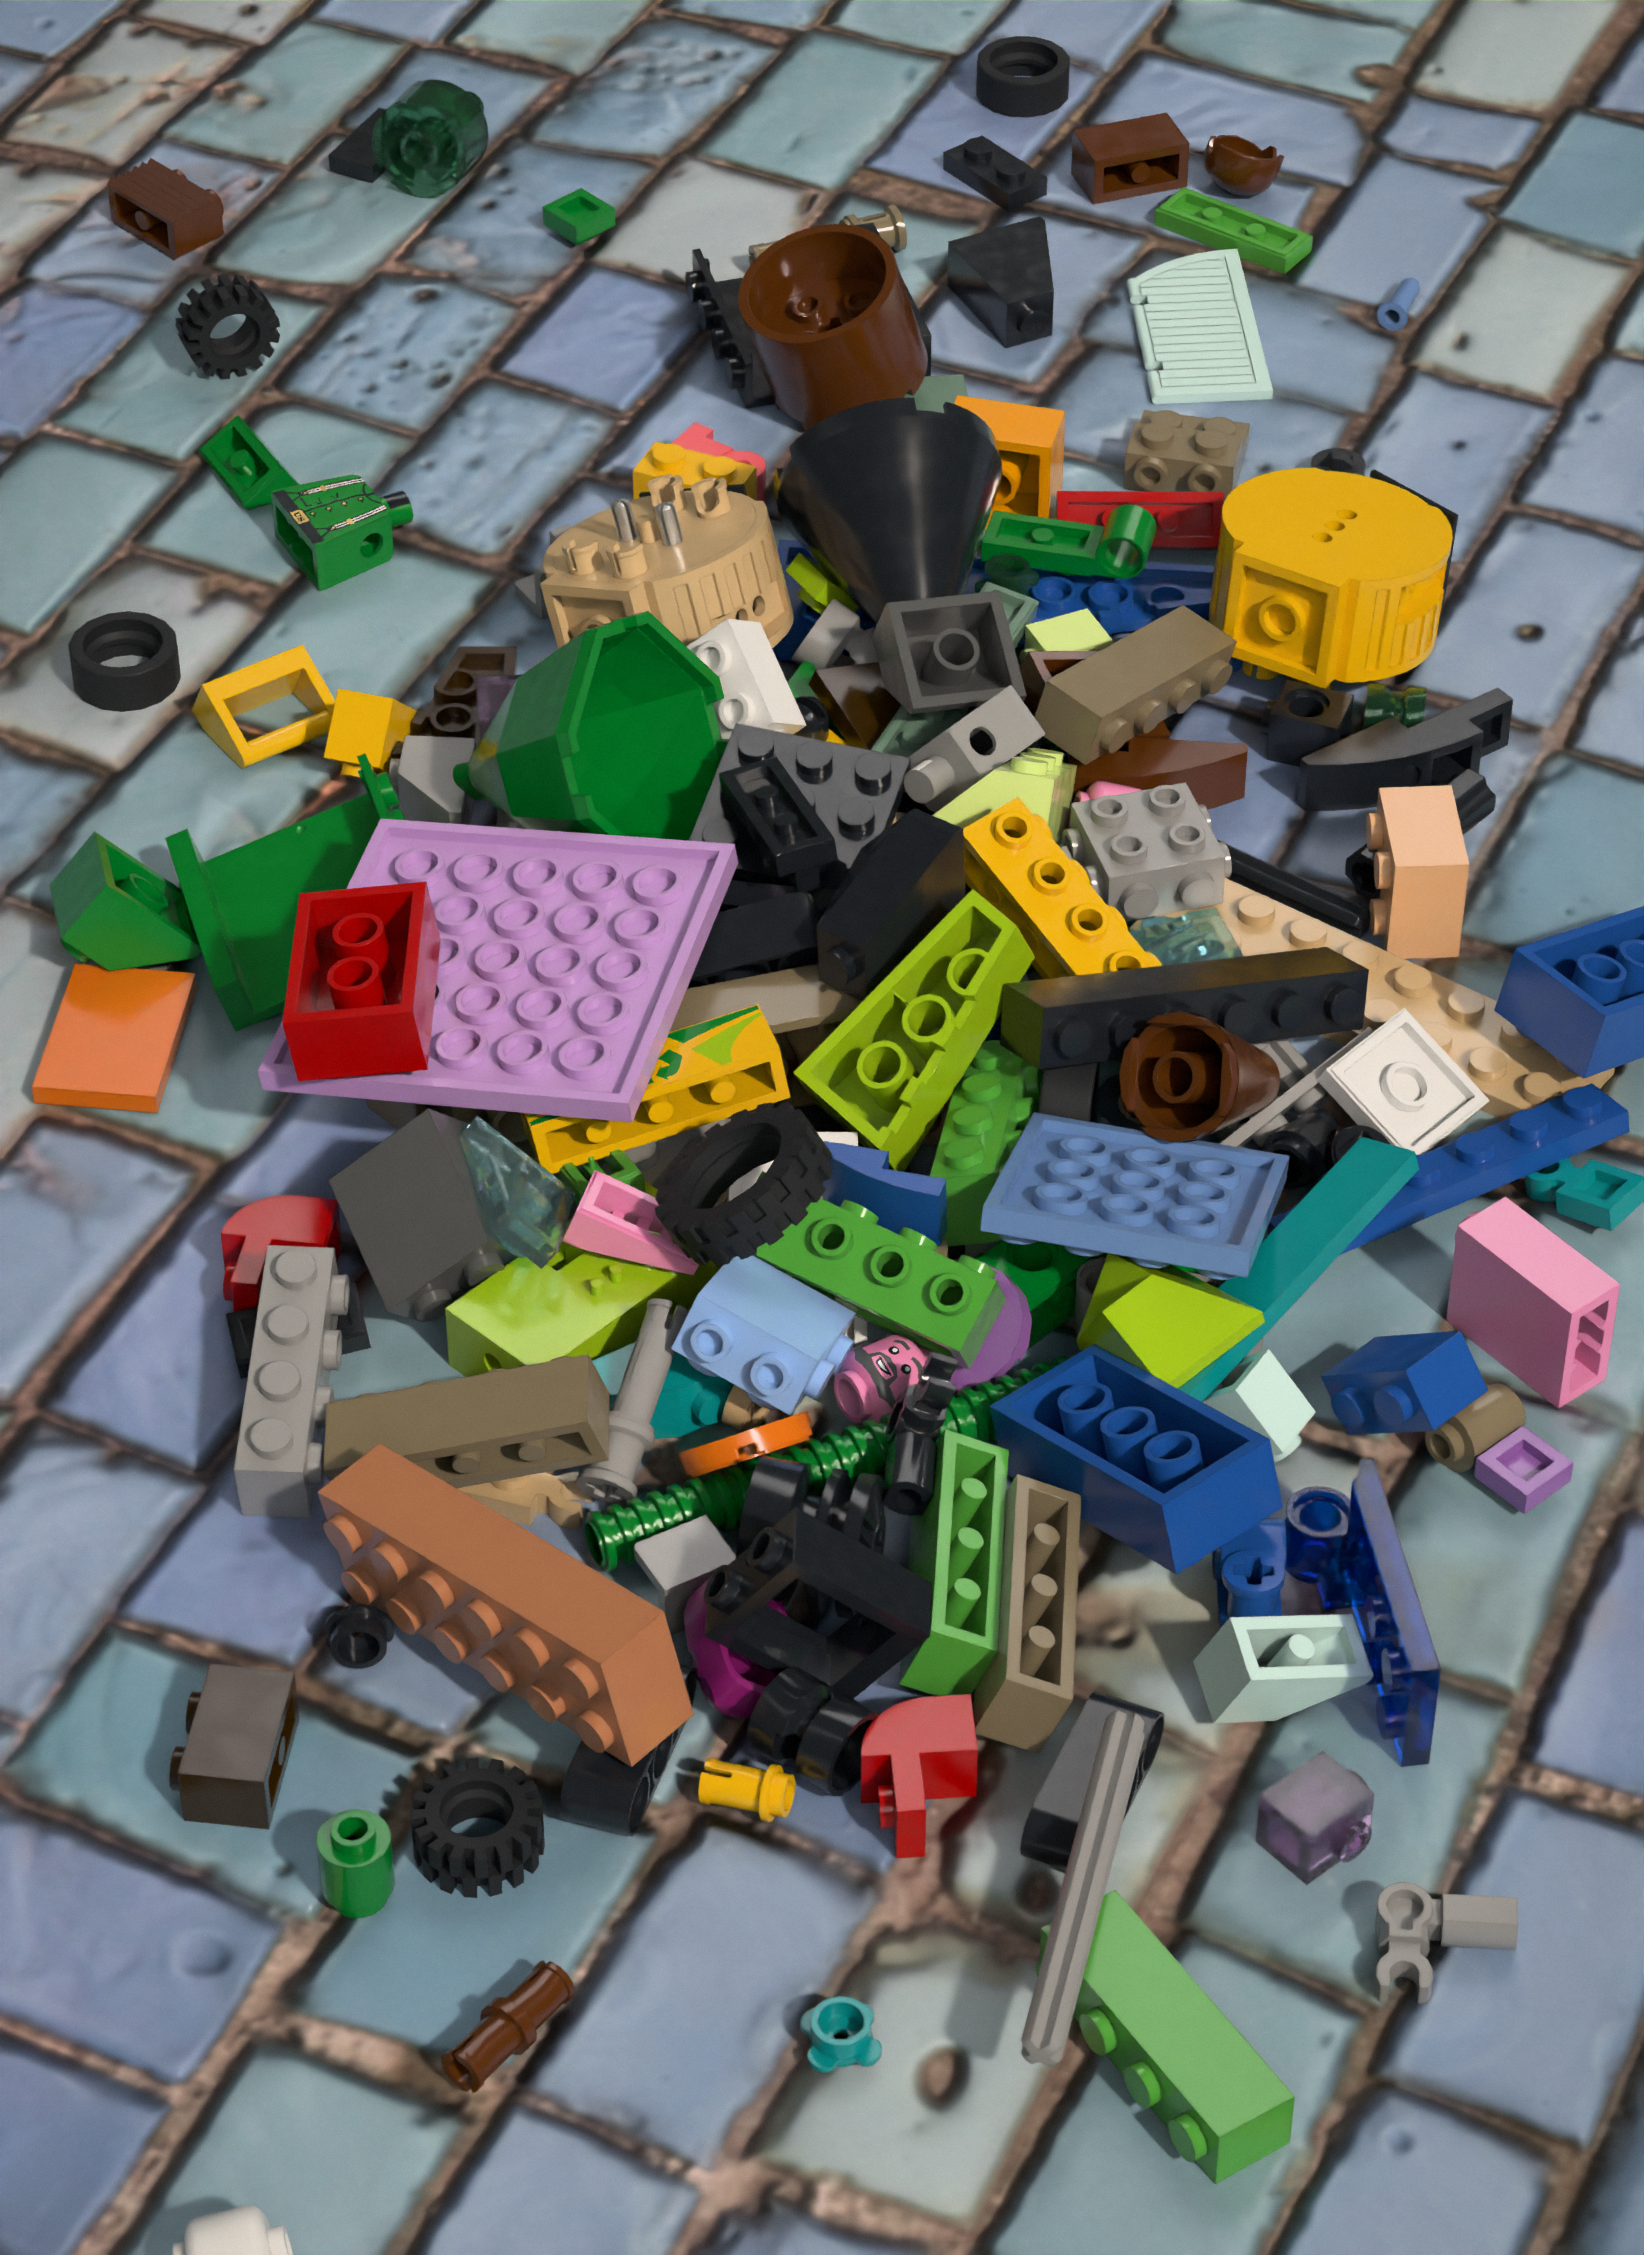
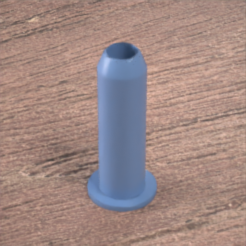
M1415 278L1404 279L1391 300L1379 307L1377 319L1379 324L1386 330L1399 331L1407 324V312L1420 292L1419 282Z

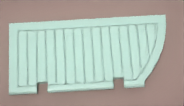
M1238 249L1215 250L1180 257L1149 269L1136 278L1127 280L1126 285L1130 302L1137 304L1132 307L1144 366L1146 370L1156 369V371H1149L1147 373L1150 394L1154 404L1271 400L1273 398V388Z

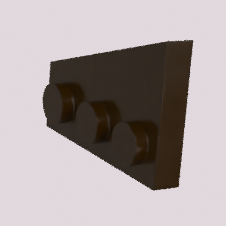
M459 646L434 685V697L426 710H418L411 721L412 732L410 735L476 738L477 747L516 682L518 665L517 646ZM399 741L391 753V759L401 758L404 742Z

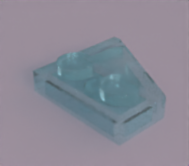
M476 1116L461 1132L459 1138L489 1229L496 1233L498 1240L506 1250L517 1257H527L542 1269L559 1251L575 1192L480 1117Z

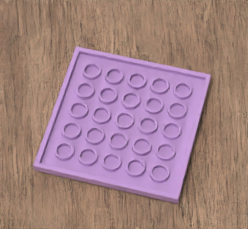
M380 818L346 889L427 882L441 939L428 1070L298 1082L281 1022L258 1069L262 1089L633 1122L737 868L738 859L735 844Z

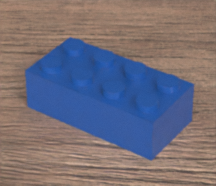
M1644 906L1515 948L1494 1011L1513 1024L1522 1036L1535 1041L1560 1060L1565 1069L1578 1074L1583 1079L1644 1057Z
M1096 1344L1089 1346L990 1405L998 1446L1009 1450V1476L1015 1478L1019 1474L1080 1494V1518L1175 1574L1197 1564L1206 1555L1238 1535L1248 1532L1256 1524L1283 1508L1269 1438Z

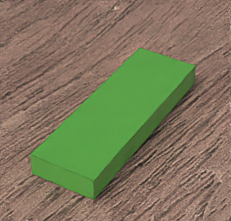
M1185 187L1181 188L1155 210V226L1218 250L1238 249L1240 258L1282 274H1286L1312 252L1313 236Z

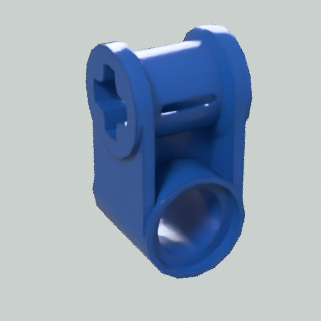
M1266 1518L1248 1532L1238 1535L1212 1552L1213 1579H1216L1218 1622L1220 1628L1230 1617L1282 1616L1280 1590L1284 1585L1286 1563V1527L1284 1518Z

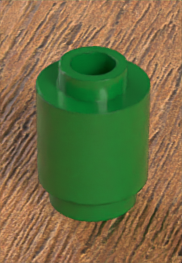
M352 1809L334 1814L321 1825L316 1837L322 1893L333 1908L346 1917L364 1918L371 1916L385 1906L395 1886L390 1828L383 1818L367 1810Z

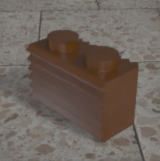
M150 158L147 164L142 162L139 168L134 166L132 171L126 169L124 175L118 173L116 179L110 177L107 183L113 223L115 225L119 224L121 229L125 227L126 231H131L134 237L138 235L139 239H144L147 245L151 243L153 248L157 247L160 253L164 251L166 256L171 255L173 260L224 235L222 218L224 208L218 194L212 189L204 190L189 181L178 169L171 170Z

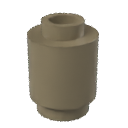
M1500 1383L1486 1384L1488 1388L1486 1393L1434 1431H1425L1427 1449L1438 1463L1455 1472H1465L1475 1466L1478 1456L1521 1426H1525L1526 1415L1523 1404L1516 1393L1506 1385Z

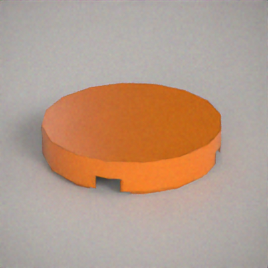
M802 1412L677 1453L681 1467L683 1466L685 1476L690 1475L693 1478L809 1440V1436L813 1435L810 1426L811 1421L808 1412Z

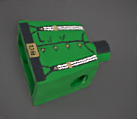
M358 475L341 476L271 491L275 537L318 591L328 589L390 561L394 555L392 528L413 521L412 506L405 492L398 491L378 498L361 476Z

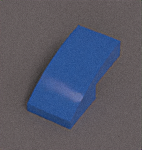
M824 1141L833 1157L832 1160L828 1161L833 1167L829 1180L823 1181L822 1184L825 1188L823 1193L824 1200L839 1207L844 1200L855 1202L878 1216L877 1225L896 1234H899L902 1227L910 1228L928 1237L937 1246L941 1245L947 1230L946 1179L889 1170V1151Z

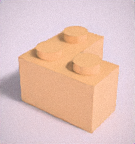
M1452 785L1379 788L1377 812L1367 813L1366 816L1368 849L1378 850L1374 856L1376 889H1381L1380 899L1370 900L1371 934L1381 935L1384 950L1403 959L1459 957L1469 861Z

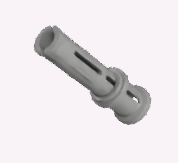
M653 1298L648 1301L646 1314L612 1411H609V1461L589 1464L588 1467L581 1469L578 1474L577 1486L585 1493L599 1500L626 1505L628 1499L636 1497L638 1489L633 1482L643 1453L652 1450L656 1439L654 1435L655 1430L650 1425L675 1353L671 1348L689 1313L684 1307L678 1305L673 1315L668 1314L673 1303L672 1301L660 1298Z

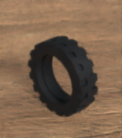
M764 1103L758 1105L756 1110L750 1113L747 1109L731 1115V1121L723 1126L717 1123L704 1132L706 1137L698 1144L692 1142L680 1154L683 1159L678 1165H671L664 1176L667 1182L666 1185L658 1188L655 1200L660 1206L655 1208V1213L688 1258H692L697 1264L707 1265L711 1260L715 1266L729 1264L732 1257L739 1256L741 1260L756 1254L757 1247L766 1242L769 1246L785 1236L782 1233L783 1230L791 1224L797 1226L807 1216L806 1208L810 1203H817L825 1191L822 1185L823 1181L829 1180L833 1167L828 1161L833 1159L832 1153L802 1111L799 1109L795 1110L791 1104L780 1103L775 1108L772 1103ZM773 1161L768 1171L753 1186L731 1201L714 1207L720 1196L737 1179L754 1168Z

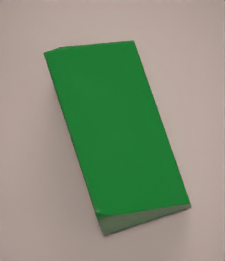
M239 415L235 416L198 450L248 511L271 504V491L299 485L272 451Z

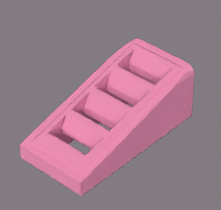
M594 1170L562 1242L583 1250L693 1276L699 1266L692 1258H688L677 1244L672 1242L673 1238L657 1218L655 1208L660 1205L655 1200L656 1197ZM649 1231H653V1232H657V1233H661V1234H660V1236H658V1235H656V1234H654V1233H651V1232H649Z

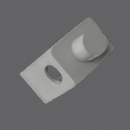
M1010 685L910 755L908 758H911V770L904 777L905 790L914 801L924 803L929 810L936 812L1046 733L1013 686ZM981 730L985 731L993 742V748L983 755L978 754L972 748L969 738Z

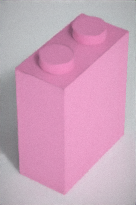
M1507 1197L1502 1198L1482 1211H1475L1469 1214L1461 1224L1457 1225L1455 1234V1250L1452 1275L1449 1283L1450 1292L1446 1321L1557 1409H1560L1606 1380L1620 1284Z

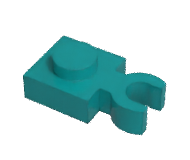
M1566 1158L1544 1168L1545 1174L1534 1172L1525 1176L1526 1195L1530 1198L1542 1202L1556 1201L1557 1213L1612 1231L1644 1202V1176L1593 1159L1582 1168L1572 1166L1569 1158Z

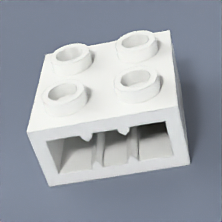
M727 618L686 646L720 678L724 699L713 703L722 739H730L736 723L788 734H795L807 726L760 622Z

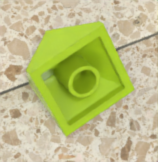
M1108 1253L1076 1341L1080 1351L1096 1344L1178 1389L1265 1323L1262 1311L1175 1266L1168 1265L1163 1268H1149L1134 1263L1130 1257Z

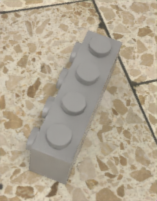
M267 1245L234 1465L242 1515L310 1518L315 1484L324 1483L326 1475L323 1471L325 1443H321L323 1427H326L327 1403L334 1402V1388L329 1386L331 1370L339 1371L341 1365L342 1334L341 1330H336L338 1315H347L350 1293L349 1276L338 1275L334 1248Z

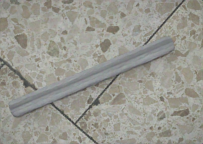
M1116 1710L1106 1717L1021 2038L1023 2045L1021 2054L1030 2064L1040 2062L1048 2067H1052L1063 2058L1145 1737L1143 1732L1145 1722L1137 1713L1125 1714L1120 1710Z

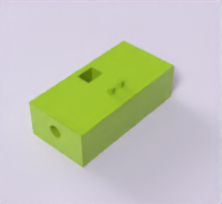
M644 1181L646 1190L644 1192L656 1197L658 1190ZM569 1220L507 1264L504 1270L494 1273L445 1308L449 1365L465 1377L484 1374L493 1369H511L548 1362L563 1356L575 1357L589 1354L593 1361L636 1342L646 1314V1306L650 1299L660 1298L672 1301L673 1303L668 1314L673 1315L678 1305H681L689 1312L698 1293L723 1265L715 1266L711 1260L707 1265L699 1264L693 1276L583 1250L562 1242L571 1222ZM649 1231V1232L654 1233V1234H656V1235H658V1236H660V1234H661V1233Z

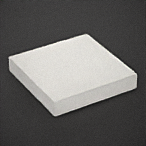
M1405 1008L1328 1067L1317 1079L1357 1125L1368 1126L1377 1130L1388 1140L1390 1145L1415 1151L1416 1155L1432 1151L1481 1111L1490 1101Z

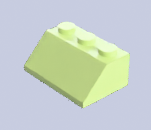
M1028 748V752H1020V756L1012 757V760L991 771L932 816L965 828L1019 797L1032 814H1038L1045 820L1052 832L1053 840L1057 843L1062 839L1063 830L1068 829L1077 765L1062 763L1064 755L1062 752Z

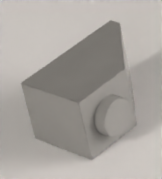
M405 735L401 758L391 759L389 778L396 794H399L400 808L406 820L471 825L475 800L456 785L453 779V769L457 764L469 762L471 755L476 749V738Z

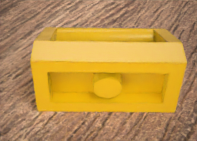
M302 644L202 684L192 711L202 729L243 769L327 735L329 733L335 700ZM292 693L314 714L247 742L233 719L234 716Z

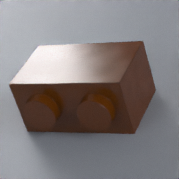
M1168 113L1073 130L1071 174L1093 205L1187 187L1189 142Z

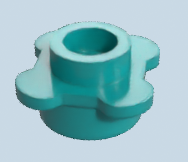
M837 1996L828 1998L819 2003L815 2008L807 2010L800 2019V2029L810 2039L811 2049L807 2053V2061L810 2067L818 2072L828 2073L836 2067H847L855 2063L863 2067H869L877 2063L882 2055V2045L872 2035L871 2025L874 2023V2011L872 2008L854 1998ZM842 2036L847 2037V2039H835V2037Z

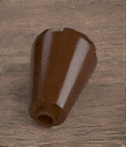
M1174 1012L1157 1015L1147 1022L1151 1024L1143 1030L1138 1038L1132 1037L1124 1050L1119 1071L1122 1100L1128 1111H1134L1136 1117L1144 1126L1141 1128L1148 1135L1168 1142L1186 1143L1204 1138L1263 1110L1274 1101L1279 1091V1069L1269 1054L1208 1018L1195 1013Z

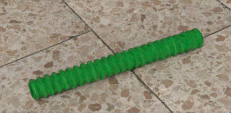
M1065 1356L1053 1358L1050 1365L1046 1362L1035 1364L1032 1372L1027 1368L1016 1370L1013 1379L1008 1375L998 1376L994 1381V1385L989 1381L980 1382L977 1384L975 1391L970 1387L959 1389L956 1398L953 1396L947 1407L946 1420L940 1429L936 1444L945 1429L986 1443L989 1441V1436L997 1440L990 1405L1068 1360V1358ZM890 1413L882 1415L880 1423H877L874 1419L863 1421L860 1430L855 1426H848L843 1428L841 1436L835 1432H830L823 1435L821 1443L816 1439H809L804 1441L802 1449L796 1445L785 1447L782 1456L776 1451L767 1453L765 1456L811 1464L814 1479V1496L816 1494L821 1496L832 1470L836 1468L848 1470L850 1490L853 1489L855 1481H857L861 1473L879 1475L884 1479L887 1451L891 1445L885 1441ZM757 1458L746 1460L743 1469L738 1465L728 1466L725 1469L724 1475H721L718 1471L707 1473L704 1482L699 1478L688 1479L683 1489L678 1484L667 1486L665 1495H662L659 1491L649 1492L644 1502L638 1497L628 1499L626 1508H622L619 1504L610 1505L607 1507L605 1515H602L599 1511L587 1513L584 1530L589 1550L595 1562L604 1571L615 1570L620 1560L625 1565L636 1563L634 1545L637 1542L704 1515H707L716 1529L720 1527L723 1531L734 1530L737 1521L741 1522L747 1490L759 1460Z

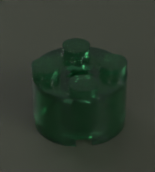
M430 79L414 82L382 114L374 126L372 151L379 168L384 165L388 173L393 177L390 182L399 190L411 196L436 198L453 189L479 163L487 149L489 138L488 125L483 113L484 105L482 100L475 93L465 91L447 81Z

